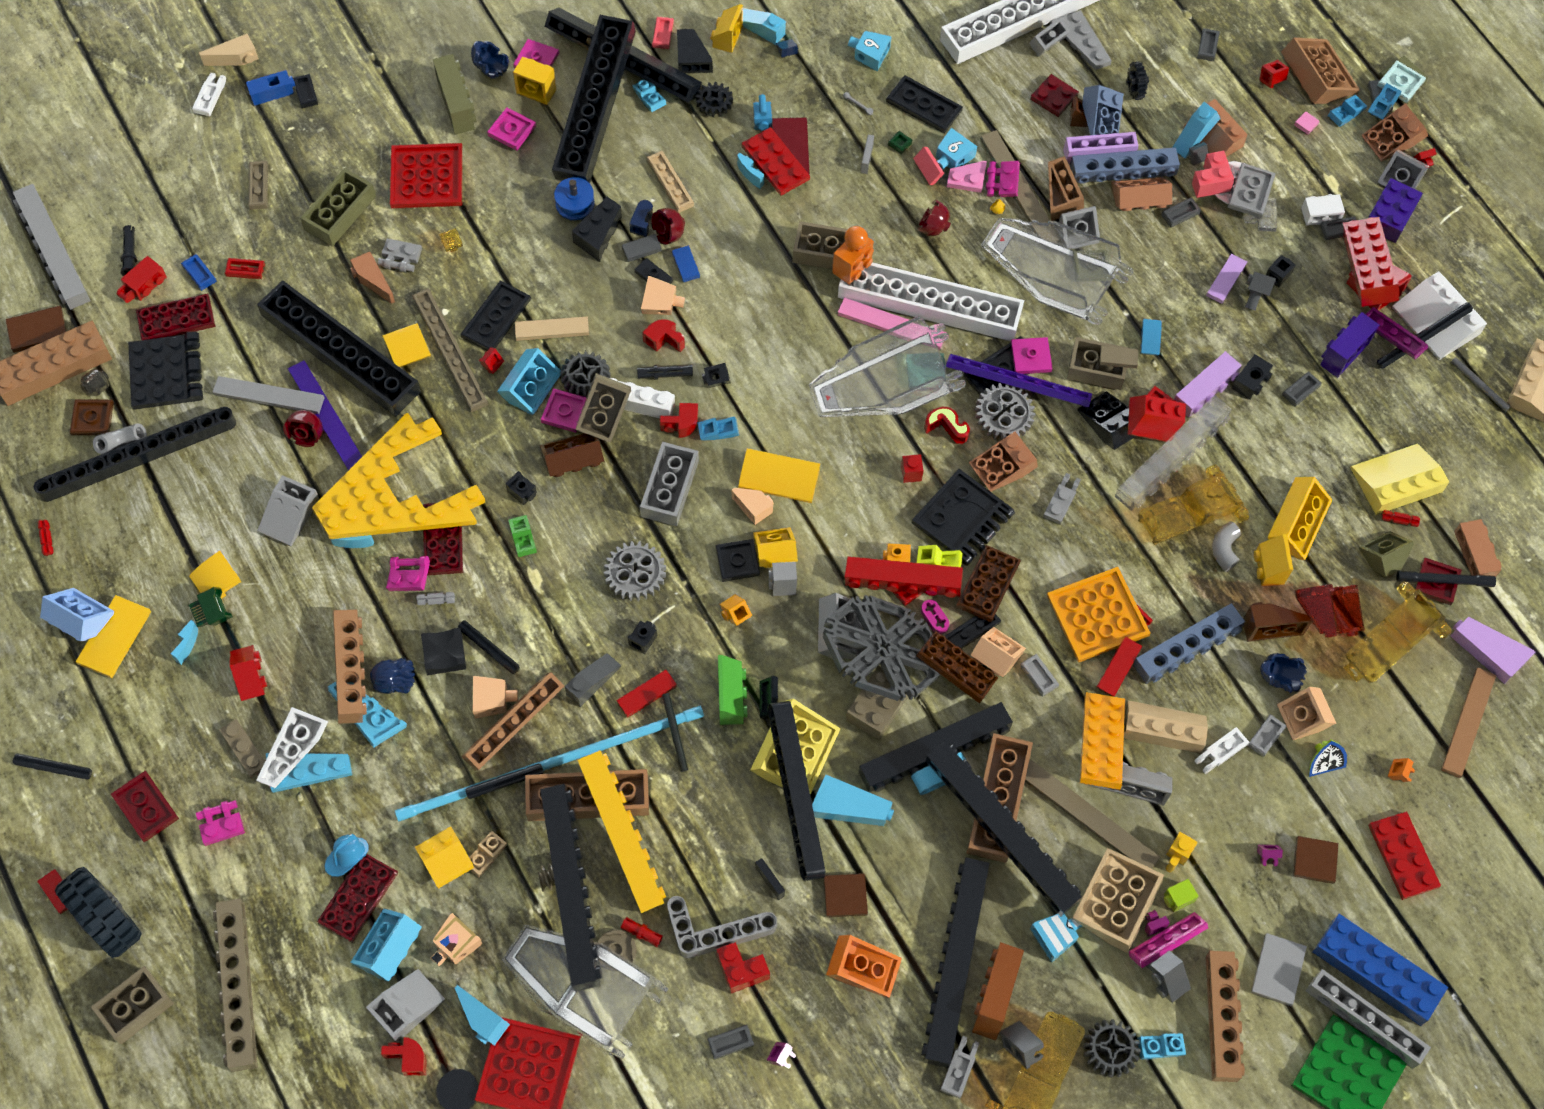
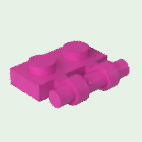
M1019 161L1001 162V168H996V162H989V168H987L988 182L986 183L988 197H993L994 191H999L1000 197L1018 196ZM995 176H1000V183H995Z
M236 800L231 802L224 801L221 802V805L212 808L208 806L203 808V811L196 812L197 820L206 818L207 823L199 825L205 846L245 833L240 813L231 814L232 809L238 808ZM224 812L225 817L217 820L213 819L214 815Z

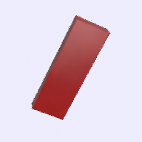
M1125 636L1096 688L1115 697L1142 646Z
M664 670L616 701L628 718L662 697L663 694L675 689L677 684L668 671Z

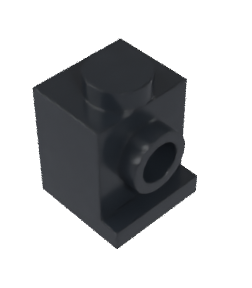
M1280 255L1268 268L1266 275L1276 278L1274 285L1279 288L1293 273L1296 265L1290 259Z
M726 363L704 368L705 373L702 374L704 385L708 384L709 388L731 384ZM715 374L720 376L718 380L713 379Z
M520 471L505 483L507 492L523 505L533 500L536 496V486L526 479Z
M640 620L632 634L628 636V645L645 654L657 637L656 626L650 621L644 623Z

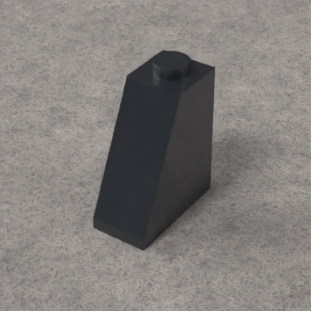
M694 29L677 30L678 70L684 73H713V59Z

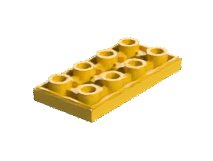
M115 595L108 607L114 611V615L96 637L88 640L76 660L78 665L109 678H113L151 613L149 608Z

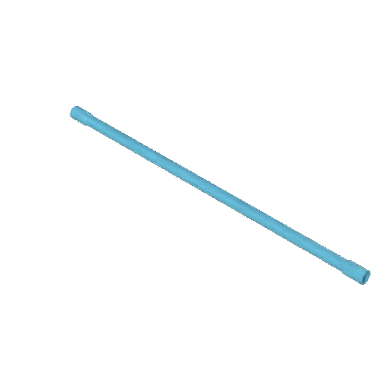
M701 705L675 715L677 725L704 717ZM668 718L421 803L395 810L398 822L425 811L466 798L465 789L538 763L542 765L543 770H547L588 756L599 750L603 751L670 727Z

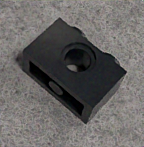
M1254 354L1235 379L1232 389L1251 400L1254 394L1258 396L1263 388V382L1267 383L1273 375L1271 373L1273 365Z

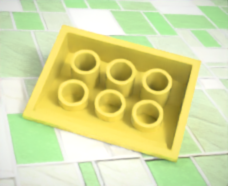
M1419 444L1350 467L1375 515L1383 513L1384 510H1392L1442 493L1449 484V480L1441 466Z
M790 699L786 701H790L793 708L811 795L840 728L795 699ZM770 727L750 771L766 781L782 787Z

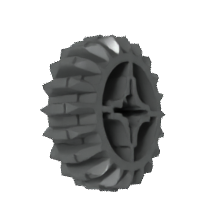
M586 350L584 354L578 351L577 356L571 354V360L566 359L560 372L561 382L565 390H569V393H576L579 396L583 395V397H587L596 373L607 378L611 377L610 368L606 360L602 359L600 354L595 356L594 352L588 354Z
M1111 1019L1109 1025L1106 1020L1102 1021V1026L1097 1022L1094 1025L1095 1029L1090 1028L1088 1030L1090 1035H1085L1084 1037L1088 1043H1084L1083 1048L1088 1049V1051L1084 1052L1083 1055L1084 1057H1091L1087 1064L1094 1063L1093 1071L1100 1068V1075L1102 1076L1106 1071H1108L1109 1078L1113 1077L1114 1072L1117 1077H1120L1122 1072L1128 1074L1129 1068L1133 1069L1135 1067L1134 1062L1139 1060V1057L1135 1054H1139L1141 1049L1134 1046H1137L1140 1042L1139 1040H1133L1136 1036L1135 1032L1128 1033L1130 1026H1127L1125 1029L1122 1028V1021L1117 1026L1114 1019ZM1109 1033L1106 1042L1095 1043L1099 1035ZM1117 1035H1119L1125 1041L1126 1044L1120 1043L1117 1040ZM1110 1044L1113 1049H1116L1113 1053L1110 1048H1107ZM1097 1052L1105 1055L1106 1062L1098 1056ZM1128 1053L1124 1062L1114 1064L1116 1055Z

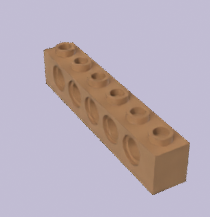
M333 610L338 724L363 723V715H367L366 703H362V697H366L365 685H361V680H365L364 668H360V663H364V652L359 650V646H363V634H359L358 629H362V617H358L357 610ZM354 699V700H356V701H355V702H349L348 700Z
M552 672L545 674L461 757L474 771L479 770L564 685Z
M1209 951L1206 955L1212 1081L1238 1082L1245 1073L1244 1063H1241L1243 1042H1240L1239 1033H1242V1022L1238 1018V1012L1241 1011V1001L1237 1000L1240 981L1236 979V971H1238L1239 962L1238 958H1235V952ZM1219 970L1225 971L1228 978H1222L1219 975ZM1220 991L1227 992L1229 999H1223ZM1221 1012H1227L1230 1020H1224ZM1222 1033H1228L1231 1037V1042L1225 1041ZM1223 1054H1229L1232 1057V1063H1227L1223 1058Z

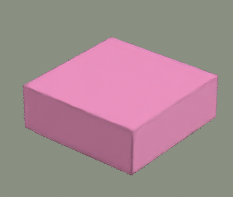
M1305 111L1295 122L1294 126L1308 135L1319 124V120Z

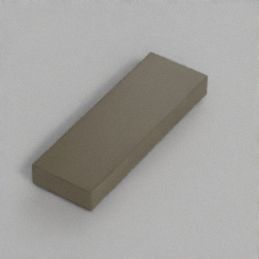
M267 161L249 162L250 210L268 209Z

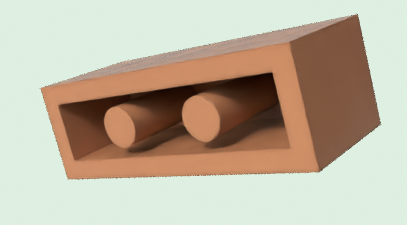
M1482 519L1460 523L1454 532L1470 574L1472 576L1489 575L1496 577L1501 571V562L1495 555L1494 544L1490 542L1488 529L1483 524Z

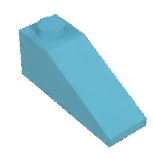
M743 8L744 28L774 45L785 35V20L772 13Z
M1203 102L1191 116L1172 148H1176L1177 153L1186 159L1190 154L1189 148L1198 145L1221 119L1218 112Z
M457 985L455 990L471 1029L478 1033L475 1037L484 1044L489 1041L495 1045L510 1024Z

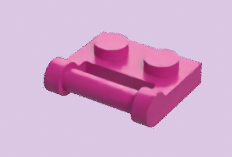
M421 556L420 558L401 559L399 557H391V567L386 588L389 591H424L430 564L429 557ZM400 566H420L419 570H399Z

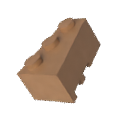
M1065 156L1048 162L1051 221L1059 219L1063 213L1083 209L1084 197Z

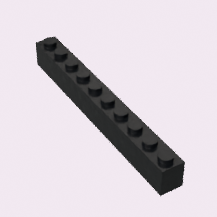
M560 7L548 12L544 26L589 50L596 26ZM631 46L625 70L686 102L696 99L697 90H700L702 85L701 81Z
M945 741L927 755L926 763L1060 917L1081 900L1082 896L1080 895L1079 888L1075 884L1071 885L1065 872L1055 867L1051 856L1041 851L1037 840L1027 835L1023 824L1013 819L1009 808L999 803L995 792L989 791L986 788L981 776L975 775L972 772L971 765L965 759L962 760L958 756V751L952 744L949 745Z
M565 784L540 789L571 986L575 992L601 986L600 979L603 978L601 967L597 966L596 961L599 958V951L597 945L594 946L593 943L596 933L594 926L590 924V918H593L591 906H587L586 899L589 898V891L583 882V879H586L584 866L580 864L583 854L581 847L577 846V840H580L578 829L574 827V821L577 818L575 810L571 809L570 802H573L572 791L568 790Z
M966 857L964 864H959L957 875H960L961 879L960 883L956 882L954 895H957L956 902L951 904L950 914L953 915L952 922L948 921L946 934H949L948 942L944 941L942 954H945L944 962L940 961L938 974H941L940 982L936 981L933 993L937 995L936 1002H932L929 1014L933 1015L932 1023H927L925 1035L929 1036L928 1043H923L921 1056H925L924 1063L944 1068H949L951 1064L989 862Z

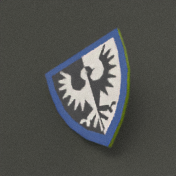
M1331 739L1323 741L1322 744L1318 743L1315 746L1317 753L1310 763L1308 776L1311 777L1346 768L1347 754L1343 746Z

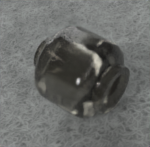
M91 369L81 377L80 387L88 396H99L108 389L109 377L103 370Z

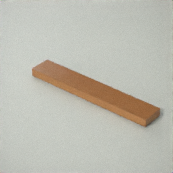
M1481 668L1475 670L1441 771L1458 778L1462 777L1496 678L1495 674Z

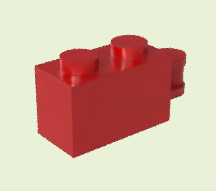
M146 256L121 278L123 285L117 290L116 295L126 303H129L135 297L141 301L167 278L163 267L149 256Z

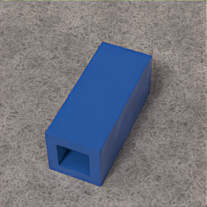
M286 70L246 82L254 106L294 94L292 87L295 86L293 77L288 76Z

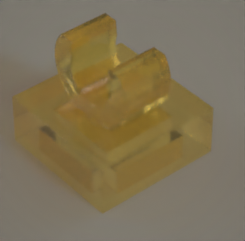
M456 228L439 234L446 252L457 251L459 247L463 246Z

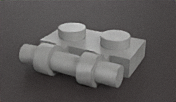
M387 238L382 250V257L386 259L379 258L378 265L384 266L386 269H400L401 272L405 273L407 271L414 272L415 265L410 263H418L422 246Z

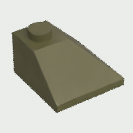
M1389 531L1359 546V550L1374 572L1389 577L1403 568L1414 543L1405 537Z

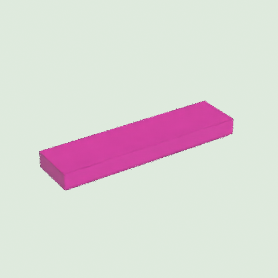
M1193 912L1130 950L1129 957L1141 968H1144L1169 950L1172 951L1208 929V923L1197 913Z

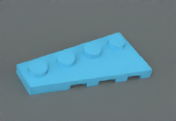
M336 682L328 686V691L337 701ZM368 695L362 697V703H366L367 715H363V723L354 724L373 748L407 727L406 722L402 719L399 720L394 716V713L379 705L378 701L373 697L370 698ZM350 699V700H348V701H349V702H355L356 700Z
M306 754L276 788L270 787L271 791L274 793L352 776L350 757L348 754Z

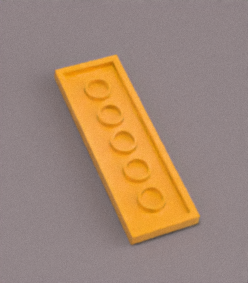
M1086 692L1084 699L1080 783L1121 790L1125 716L1124 698Z

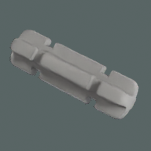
M443 592L427 593V595L425 593L417 594L416 601L418 605H426V603L428 605L444 604V602L449 604L455 602L454 592H446V594H443Z

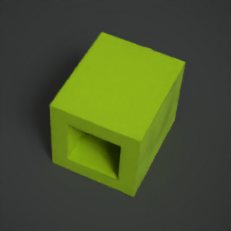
M1189 878L1168 888L1164 893V901L1169 908H1172L1173 912L1194 903L1199 897Z

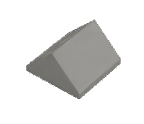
M1096 206L1061 214L1058 231L1066 249L1100 241Z

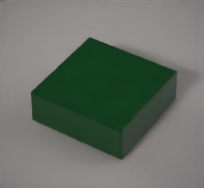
M898 131L888 141V146L902 154L912 144L913 140Z

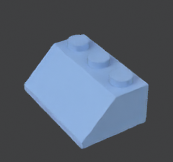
M75 588L42 597L40 618L61 629L62 632L71 635L78 641H86L96 637L114 615L113 610Z

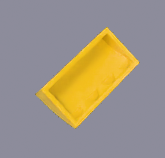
M747 448L738 488L759 490L770 495L812 503L820 472V463Z

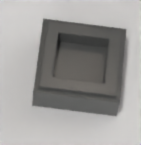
M1202 142L1189 148L1190 163L1195 166L1205 161L1208 154L1207 143Z

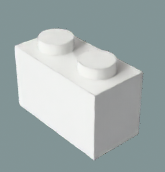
M1328 194L1319 197L1310 196L1305 198L1301 207L1306 226L1342 219L1345 213L1340 194Z

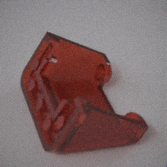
M1333 584L1294 590L1296 600L1318 632L1325 634V638L1335 637L1337 634L1346 633L1347 637L1357 636L1359 631H1365L1358 585L1333 587Z

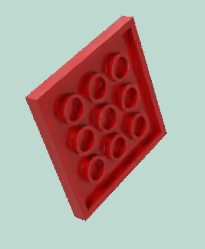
M462 143L391 145V208L462 206Z
M501 1017L510 1025L495 1045L491 1043L475 1101L503 1109H562L581 1036Z

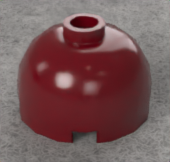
M935 199L932 202L934 206L932 209L928 207L919 223L922 227L917 229L928 236H937L942 231L946 232L951 224L949 222L950 212L948 208Z
M663 208L652 214V230H656L658 234L657 239L661 244H670L682 237L685 220L677 210Z
M298 410L288 417L283 425V430L288 439L292 437L296 440L295 444L302 447H313L319 441L323 427L320 418L316 414L307 410Z

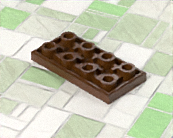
M986 545L956 607L988 622H992L1021 560Z
M937 631L932 634L916 655V657L979 704L998 679L992 671L987 670L977 660L971 658L961 648L955 646Z

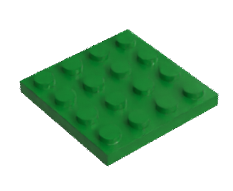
M1333 1014L1291 1086L1325 1109H1382L1407 1063Z

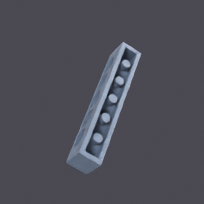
M1176 148L1072 156L1070 169L1076 182L1081 184L1109 180L1155 178L1159 176L1171 177L1177 175L1180 166Z
M1231 603L1137 657L1133 666L1146 684L1151 681L1153 683L1157 682L1163 677V674L1174 672L1179 668L1178 665L1183 662L1188 664L1197 654L1203 655L1211 649V646L1215 644L1218 646L1225 642L1228 636L1232 635L1234 637L1242 631L1245 621ZM1218 624L1223 625L1226 629H1221ZM1205 633L1209 635L1210 638H1205L1202 634ZM1186 643H1191L1194 647L1191 648ZM1170 652L1177 653L1178 657L1172 656ZM1154 661L1161 662L1163 666L1156 665Z

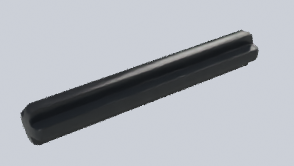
M463 620L458 625L463 634L510 673H517L520 669L519 664L466 620Z
M18 753L13 758V763L17 766L86 780L90 779L92 775V770L87 767Z
M538 763L465 789L468 799H473L525 781V775L544 774L542 765Z

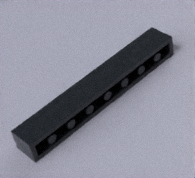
M1000 702L860 765L859 774L869 793L872 791L879 792L886 787L885 785L899 783L904 779L903 777L907 775L912 776L915 772L929 766L926 763L927 755L946 741L949 745L952 744L958 752L963 750L967 752L980 742L982 744L989 742L992 739L993 733L999 735L1007 734L1011 729L1013 721L1003 703Z

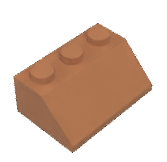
M1213 99L1207 104L1218 112L1221 119L1200 143H1207L1208 154L1224 151L1227 157L1244 146L1248 134L1218 101Z
M1164 177L1111 181L1115 205L1121 211H1131L1132 208L1136 207L1145 210L1149 209V206L1165 208L1167 205L1172 204V183Z

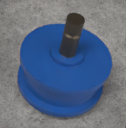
M577 177L567 178L561 181L555 189L556 209L562 217L569 220H581L593 211L595 206L594 192L592 186L586 180Z

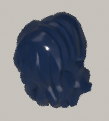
M475 41L471 48L472 63L491 79L498 78L499 75L502 76L507 71L509 59L504 53L498 54L500 49L490 41Z
M1273 653L1267 656V659L1261 665L1260 671L1262 677L1269 685L1276 688L1281 687L1286 692L1292 693V691L1298 692L1301 686H1303L1301 680L1306 679L1304 675L1307 673V668L1301 658L1289 659V656L1285 654Z
M399 658L394 661L390 659L382 660L370 672L373 688L377 692L384 694L395 693V691L407 694L410 688L413 687V683H415L413 678L415 673H412L414 670L413 662L406 660V658Z

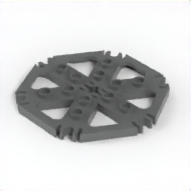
M865 595L862 601L856 596L855 599L854 597L827 618L824 624L826 628L823 631V639L839 674L845 670L842 677L846 675L852 677L850 684H854L857 681L855 687L896 701H903L906 695L909 700H912L913 697L914 699L940 677L938 672L916 657L920 649L904 644L913 635L920 636L924 643H926L932 636L927 623L921 625L924 619L915 620L914 616L916 613L912 612L910 614L911 609L873 596L868 597ZM877 610L895 615L899 621L886 630ZM848 613H854L857 615L864 630L844 624L840 620ZM836 643L862 650V652L851 662H844L837 650ZM881 665L891 688L885 689L884 687L871 684L866 681L865 677ZM904 665L923 671L926 674V678L915 686L912 684Z

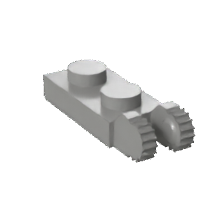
M1068 473L1065 474L1061 485H1058L1043 515L1044 518L1057 524H1061L1081 481V479L1077 478L1073 483L1072 489L1065 487L1070 479V474Z
M962 1036L958 1049L955 1050L940 1090L958 1099L961 1098L979 1046V1042L975 1041L972 1044L970 1055L963 1053L962 1050L967 1042V1037Z

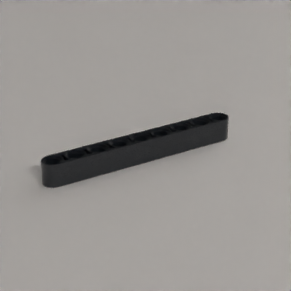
M790 701L770 703L767 710L800 875L803 881L821 879L825 877V865L793 708Z

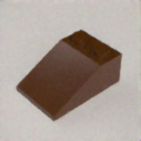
M1262 602L1252 604L1245 614L1243 627L1247 642L1301 636L1305 634L1313 622V617L1271 603L1263 604Z

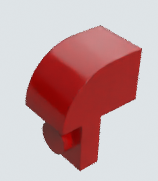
M657 320L642 332L643 342L656 352L666 342L679 352L685 348V338L680 332L676 331V323L673 321Z
M679 403V416L660 415V431L668 433L678 431L679 438L691 435L698 425V403Z
M404 1037L403 1046L400 1043L391 1042L388 1043V1046L381 1047V1055L384 1059H402L401 1072L404 1076H426V1055L415 1040Z

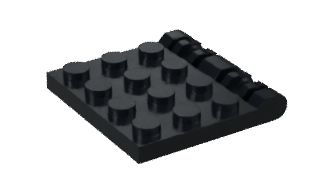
M187 332L179 336L128 342L131 407L133 410L203 400L202 384L191 383L198 382L202 378L200 374L202 372L201 359H199L201 355L198 351H191L200 347L198 332Z
M958 469L912 519L911 523L946 550H960L963 553L962 564L968 566L973 558L978 555L968 543L971 542L978 549H983L985 547L984 544H988L996 535L995 531L997 532L1001 529L1000 525L991 517L994 515L998 521L1004 524L1015 514V511L961 469Z

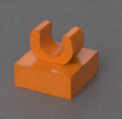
M1409 758L1394 759L1388 777L1393 781L1411 782L1412 779L1409 778V774L1415 772L1412 767L1414 762Z

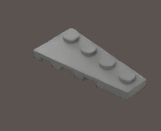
M1081 10L1059 17L1071 31L1065 38L1071 43L1070 46L1074 50L1077 49L1081 53V57L1095 70L1111 65L1112 60ZM1059 18L1054 19V20H1051V21H1050V25H1051L1053 22H1055L1056 20H1058Z

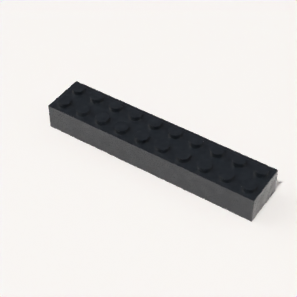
M599 15L552 167V172L557 180L563 181L567 178L577 177L589 183L591 181L636 33L634 23L631 20Z
M282 280L257 304L262 317L395 417L421 392L419 383L415 378Z

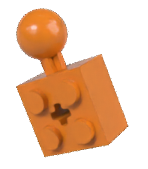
M852 226L846 231L844 236L845 242L834 252L832 273L849 285L853 280L856 281L862 271L873 262L874 241L868 237L866 230L860 226Z

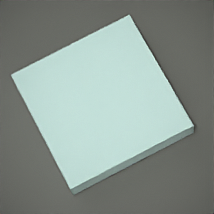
M1396 61L1377 86L1383 89L1385 84L1388 83L1401 90L1402 93L1398 99L1407 103L1426 78Z

